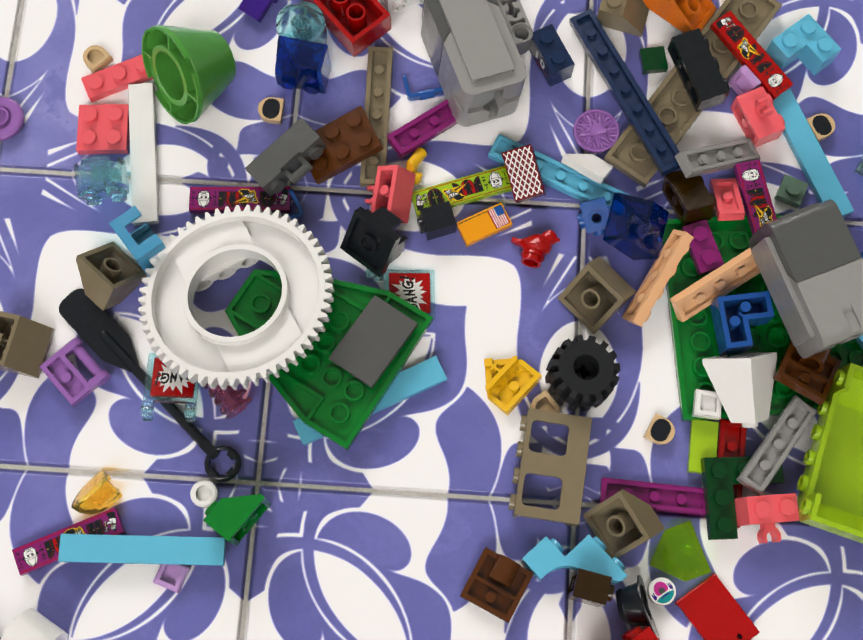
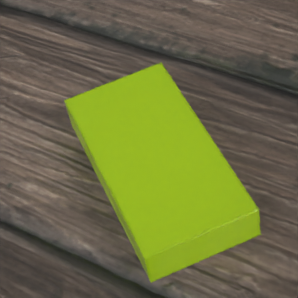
M692 420L690 422L688 473L702 474L701 459L717 456L719 422Z

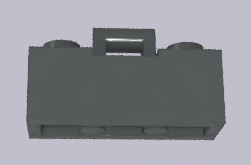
M300 118L246 166L245 169L271 197L274 193L281 192L286 185L285 183L289 180L295 185L310 172L313 167L309 162L318 159L322 155L323 149L327 146L321 137Z

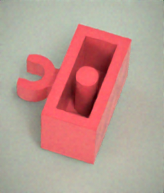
M763 86L737 96L730 107L746 138H751L755 148L778 139L785 130L784 119L775 110L773 99L769 93H766Z
M399 165L378 166L375 186H367V190L373 193V197L365 199V203L371 205V212L373 213L380 207H385L402 220L401 223H408L415 174Z
M796 493L749 496L734 499L737 526L760 525L757 533L759 544L768 543V533L771 535L772 543L781 541V533L776 528L775 523L800 521Z

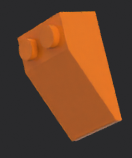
M642 0L648 9L683 33L698 28L702 30L717 10L711 0Z

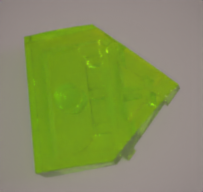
M691 521L664 530L649 564L650 566L685 582L711 573Z

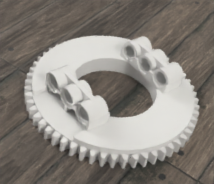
M236 205L234 212H231L229 207L226 206L223 214L217 208L215 209L214 216L205 212V220H201L196 216L195 225L187 221V230L177 228L178 237L169 235L172 242L170 244L163 242L166 248L157 254L159 259H150V263L154 268L145 269L149 277L142 278V282L146 287L139 289L143 297L138 298L142 305L138 308V311L142 315L139 320L144 325L142 331L146 334L145 339L150 344V348L155 352V355L162 360L167 368L170 367L172 372L178 373L182 379L188 377L189 381L193 384L198 380L202 387L208 383L212 389L219 385L222 390H226L227 386L230 385L233 390H237L238 385L241 383L247 389L249 381H252L255 386H259L260 378H263L266 383L269 382L270 374L279 378L280 369L289 372V363L295 366L298 365L296 357H307L304 350L314 349L313 341L320 340L318 333L325 332L326 329L323 323L330 320L326 313L332 312V307L328 303L334 302V298L330 293L335 292L333 284H331L334 282L333 276L330 274L332 269L323 247L320 246L317 238L314 239L311 231L307 232L304 224L299 225L297 219L291 221L288 214L282 217L279 210L272 214L269 207L262 212L259 205L256 206L254 211H252L250 205H246L244 211H242L240 206ZM259 260L269 264L279 273L282 283L279 305L272 317L257 330L242 336L223 337L212 334L198 325L193 311L195 292L206 290L214 281L227 279L234 275L236 270L251 267Z

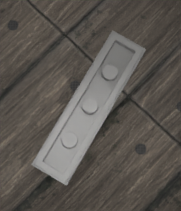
M751 138L681 151L675 156L686 178L732 169L735 164L761 159Z
M794 395L791 397L736 480L757 496L762 495L817 411L798 396Z

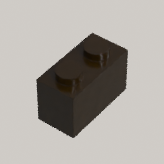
M682 170L665 175L662 192L682 226L712 218L714 208L716 207V200L714 195L709 193L705 187L701 175L686 178Z
M579 568L572 572L566 599L595 607L605 606L607 601L611 602L614 594L615 585L611 584L612 577Z

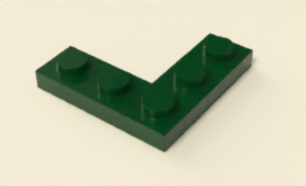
M711 457L701 459L708 540L738 539L733 485H742L736 479L751 457ZM782 465L769 484L784 483Z

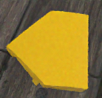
M517 356L508 359H484L487 398L508 416L541 381L542 375L522 359L518 360Z

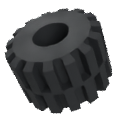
M577 335L573 341L569 338L563 341L547 365L546 370L548 372L545 376V382L551 385L548 392L551 396L554 394L558 395L559 398L556 402L562 406L564 402L568 403V410L575 411L578 407H581L583 412L589 411L592 406L598 407L607 399L618 384L620 377L616 375L620 371V363H614L617 355L614 350L611 352L606 350L609 344L604 340L601 344L596 343L597 337L589 335L587 340H583V335ZM577 372L581 373L584 379H581Z

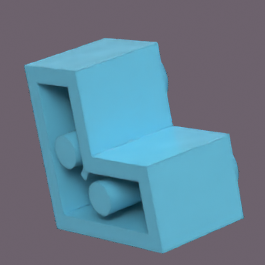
M808 13L775 37L769 44L766 53L781 70L796 59H799L815 76L834 61L841 48Z

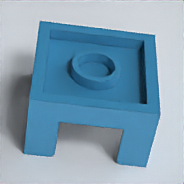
M133 206L109 224L145 272L146 268H154L149 259L164 250L166 246L158 235L154 234L147 223L132 233L127 231L125 227L142 216L137 207Z

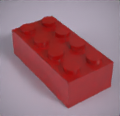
M302 0L353 57L357 56L391 30V15L377 0Z

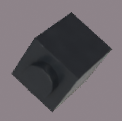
M449 201L420 209V218L417 219V225L420 233H425L427 241L456 232L457 223Z

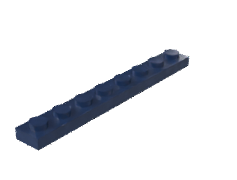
M592 9L570 18V26L661 176L663 177L680 169L675 158L680 151Z

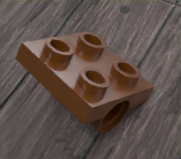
M790 340L773 379L822 405L826 401L834 376L842 361L830 355L831 349L808 358H802Z
M485 547L460 597L509 623L534 573L521 567L520 564Z

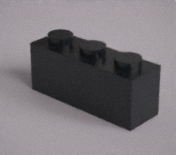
M700 28L672 37L667 50L696 112L724 103L729 94V83L722 77L719 71V62L716 57L712 56L709 50V41L706 36L702 35Z

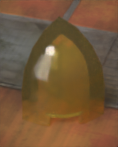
M102 469L78 492L71 508L83 514L101 513L111 507L123 495L119 488H116L109 482L111 477Z

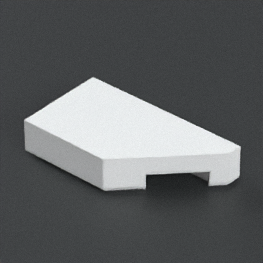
M564 154L561 160L563 164L598 184H602L613 169V165L593 154Z

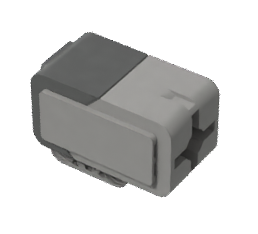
M424 0L421 17V38L445 98L449 102V108L451 107L456 123L463 127H469L513 114L517 109L527 75L520 55L528 51L533 36L532 27L520 0Z
M833 200L815 203L785 214L774 221L764 224L750 238L751 253L790 339L802 358H808L831 349L837 344H843L863 336V259L837 204Z

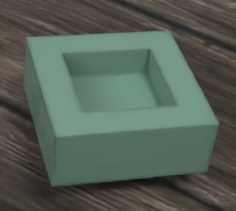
M785 174L774 199L798 208L809 184Z

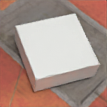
M696 389L694 391L692 417L713 420L721 419L722 403L715 391Z

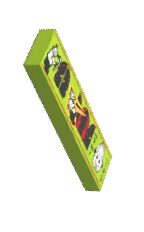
M504 165L413 191L412 203L416 216L419 218L420 209L446 201H449L451 208L510 192L512 189Z

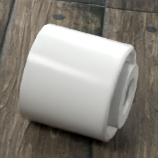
M29 608L10 621L3 631L0 640H68V634L35 609Z

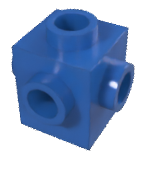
M605 197L580 202L582 213L577 214L580 228H586L587 234L593 233V236L608 233L607 228H611V221L616 219L612 205H606ZM598 213L601 215V219L594 221L591 218L592 215Z

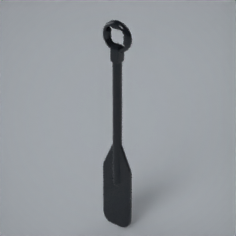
M82 288L74 290L63 299L59 305L60 315L104 362L131 372L151 392L152 379L140 367L132 339L106 310L102 311L86 296ZM155 398L207 454L204 466L207 475L217 482H227L236 477L240 471L241 458L235 449L225 445L214 447L170 398ZM220 451H228L227 456L232 461L236 460L235 469L231 467L224 477H218L219 472L214 467L210 468L211 459L217 458L220 455Z

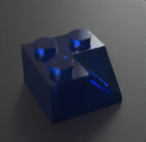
M279 35L275 64L277 84L285 89L297 88L310 94H325L331 72L328 45Z
M614 193L603 240L632 260L658 259L669 212L654 201L622 193Z

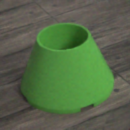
M154 25L150 29L145 30L143 34L142 58L147 77H153L158 91L154 92L156 97L170 116L178 122L189 124L197 121L234 81L236 76L235 60L228 43L218 32L205 29Z

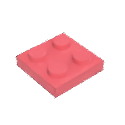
M129 104L79 105L76 146L78 154H129Z

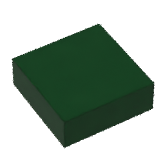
M664 46L642 48L639 50L642 74L667 72L668 65Z

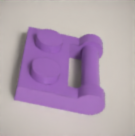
M79 338L72 339L39 366L74 407L111 378L108 371L102 370L83 348L84 344ZM75 353L92 373L93 378L89 381L86 380L68 359L71 354Z

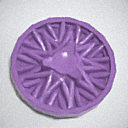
M0 97V141L11 139L19 133L23 127L25 116L23 109L16 101L11 98Z
M592 109L582 113L576 119L573 127V135L577 144L585 151L591 153H603L610 150L618 140L620 133L619 124L616 119L608 112L600 109Z

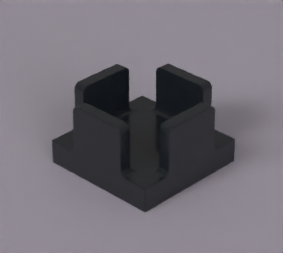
M359 207L354 211L340 249L380 278L386 273L389 264L401 255L408 238L404 235L400 236L394 231L395 228L400 226L402 220L385 207H380L373 213L369 209L365 210Z

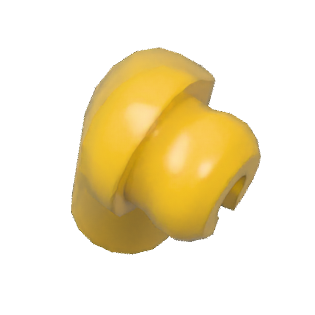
M420 147L414 151L406 163V170L415 174L414 185H419L422 181L423 174L417 170L418 166L427 156V152Z

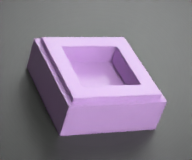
M747 65L739 68L728 83L738 95H742L758 88L762 82Z
M160 565L153 583L180 593L191 568L185 565Z

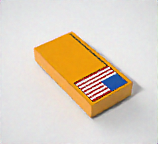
M500 202L457 222L456 228L466 247L512 227V222Z

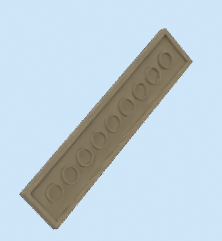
M725 0L701 33L709 41V50L712 56L717 58L719 71L723 78L727 80L739 64V61L710 29L711 24L728 11H731L754 39L757 40L780 10L781 3L776 0ZM675 66L648 100L676 146L703 112V110L696 112ZM630 124L604 157V161L613 165L614 168L643 188L646 187L658 171Z

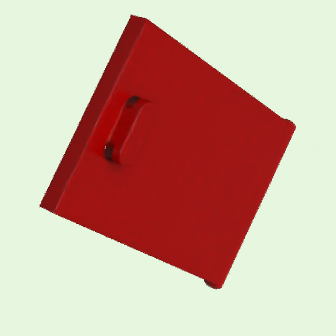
M713 573L675 601V604L681 609L703 640H751L760 633L720 581L716 573Z

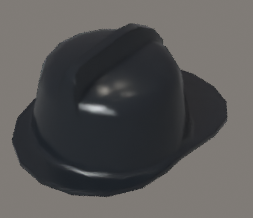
M638 575L636 583L616 591L619 615L625 623L631 626L650 627L660 640L649 609L641 575Z

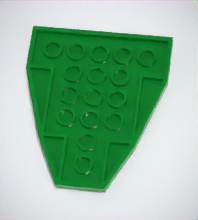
M254 269L226 308L225 313L239 336L260 328L276 311L282 294L281 278L277 271ZM334 279V282L331 284H333L335 292L330 293L334 298V302L328 303L332 307V312L326 313L330 320L323 323L326 330L325 332L318 333L320 340L313 341V350H304L306 358L296 357L297 366L289 363V372L280 369V377L276 378L273 374H270L269 381L304 424L348 451L430 327L433 317L390 291ZM374 295H376L417 322L418 327L374 388L371 389L331 362L329 356Z

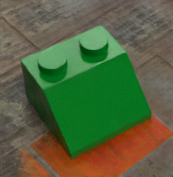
M261 494L221 498L219 502L214 501L205 511L207 516L203 521L228 542L237 546L271 506V503Z

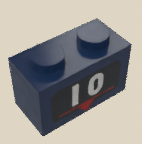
M550 24L534 31L529 51L548 85L551 87L571 78L575 63L553 25Z

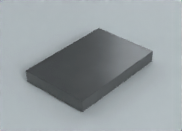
M374 295L329 356V360L373 389L416 330L418 323Z

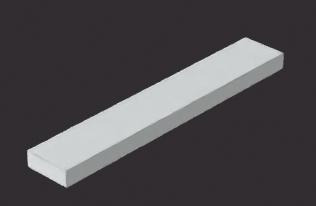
M153 83L128 84L131 208L136 206L142 214L141 217L132 222L134 226L145 223L148 225L159 224L155 86Z

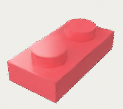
M736 178L711 179L709 188L716 200L715 211L718 221L744 220L745 210Z

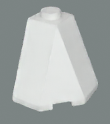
M777 352L742 353L741 355H731L729 358L728 355L702 359L703 366L731 423H742L743 428L758 427L759 422L769 419Z

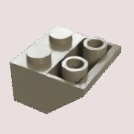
M0 311V370L39 379L41 374L39 366L45 361L55 329L20 315Z

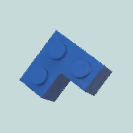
M769 291L720 296L712 302L710 309L719 356L745 353L753 346L750 326L766 325L774 317Z

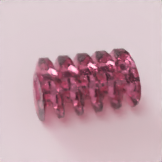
M208 383L204 386L205 389H209V396L215 398L214 403L216 406H221L220 412L222 415H227L226 419L233 418L241 413L253 400L251 397L242 398L247 392L245 388L237 391L233 390L230 385L227 386L226 390H222L219 385L215 389H212Z

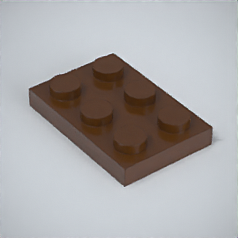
M362 106L355 108L315 131L327 147L323 149V153L318 159L309 162L313 167L310 172L315 182L319 185L384 149Z

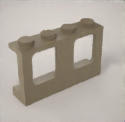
M531 408L528 409L526 416L521 415L519 431H524L523 442L518 441L516 457H520L519 468L514 467L512 483L517 484L516 494L510 495L508 510H513V518L525 517L564 523L565 526L571 527L579 525L592 418ZM539 421L567 426L568 439L565 455L558 456L531 451L529 449L532 423ZM535 474L559 478L562 482L559 507L553 510L524 505L522 503V493L525 475Z

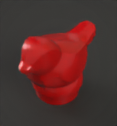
M552 230L523 239L515 237L511 239L512 244L523 250L521 252V263L531 268L540 267L544 261V256L550 253L554 244L560 242V239Z

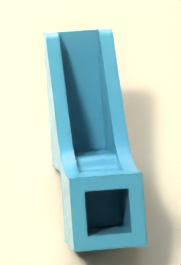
M587 535L566 556L562 554L564 551L563 547L554 538L549 540L547 537H544L521 560L525 567L534 573L533 575L538 581L552 571L563 568L572 570L580 568L612 577L611 583L613 584L619 583L628 576L624 572L626 567L615 556L611 558L604 551L607 548L598 537L592 538L590 535Z

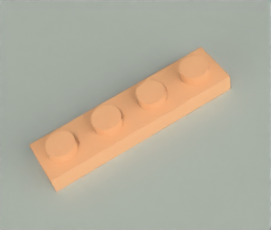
M673 229L623 314L622 318L642 327L643 323L649 319L651 309L663 295L664 287L668 280L676 273L677 265L681 258L688 252L690 243L694 238L692 235L685 231Z
M751 248L670 298L677 319L682 323L711 305L717 297L727 295L758 275L760 270L751 253Z

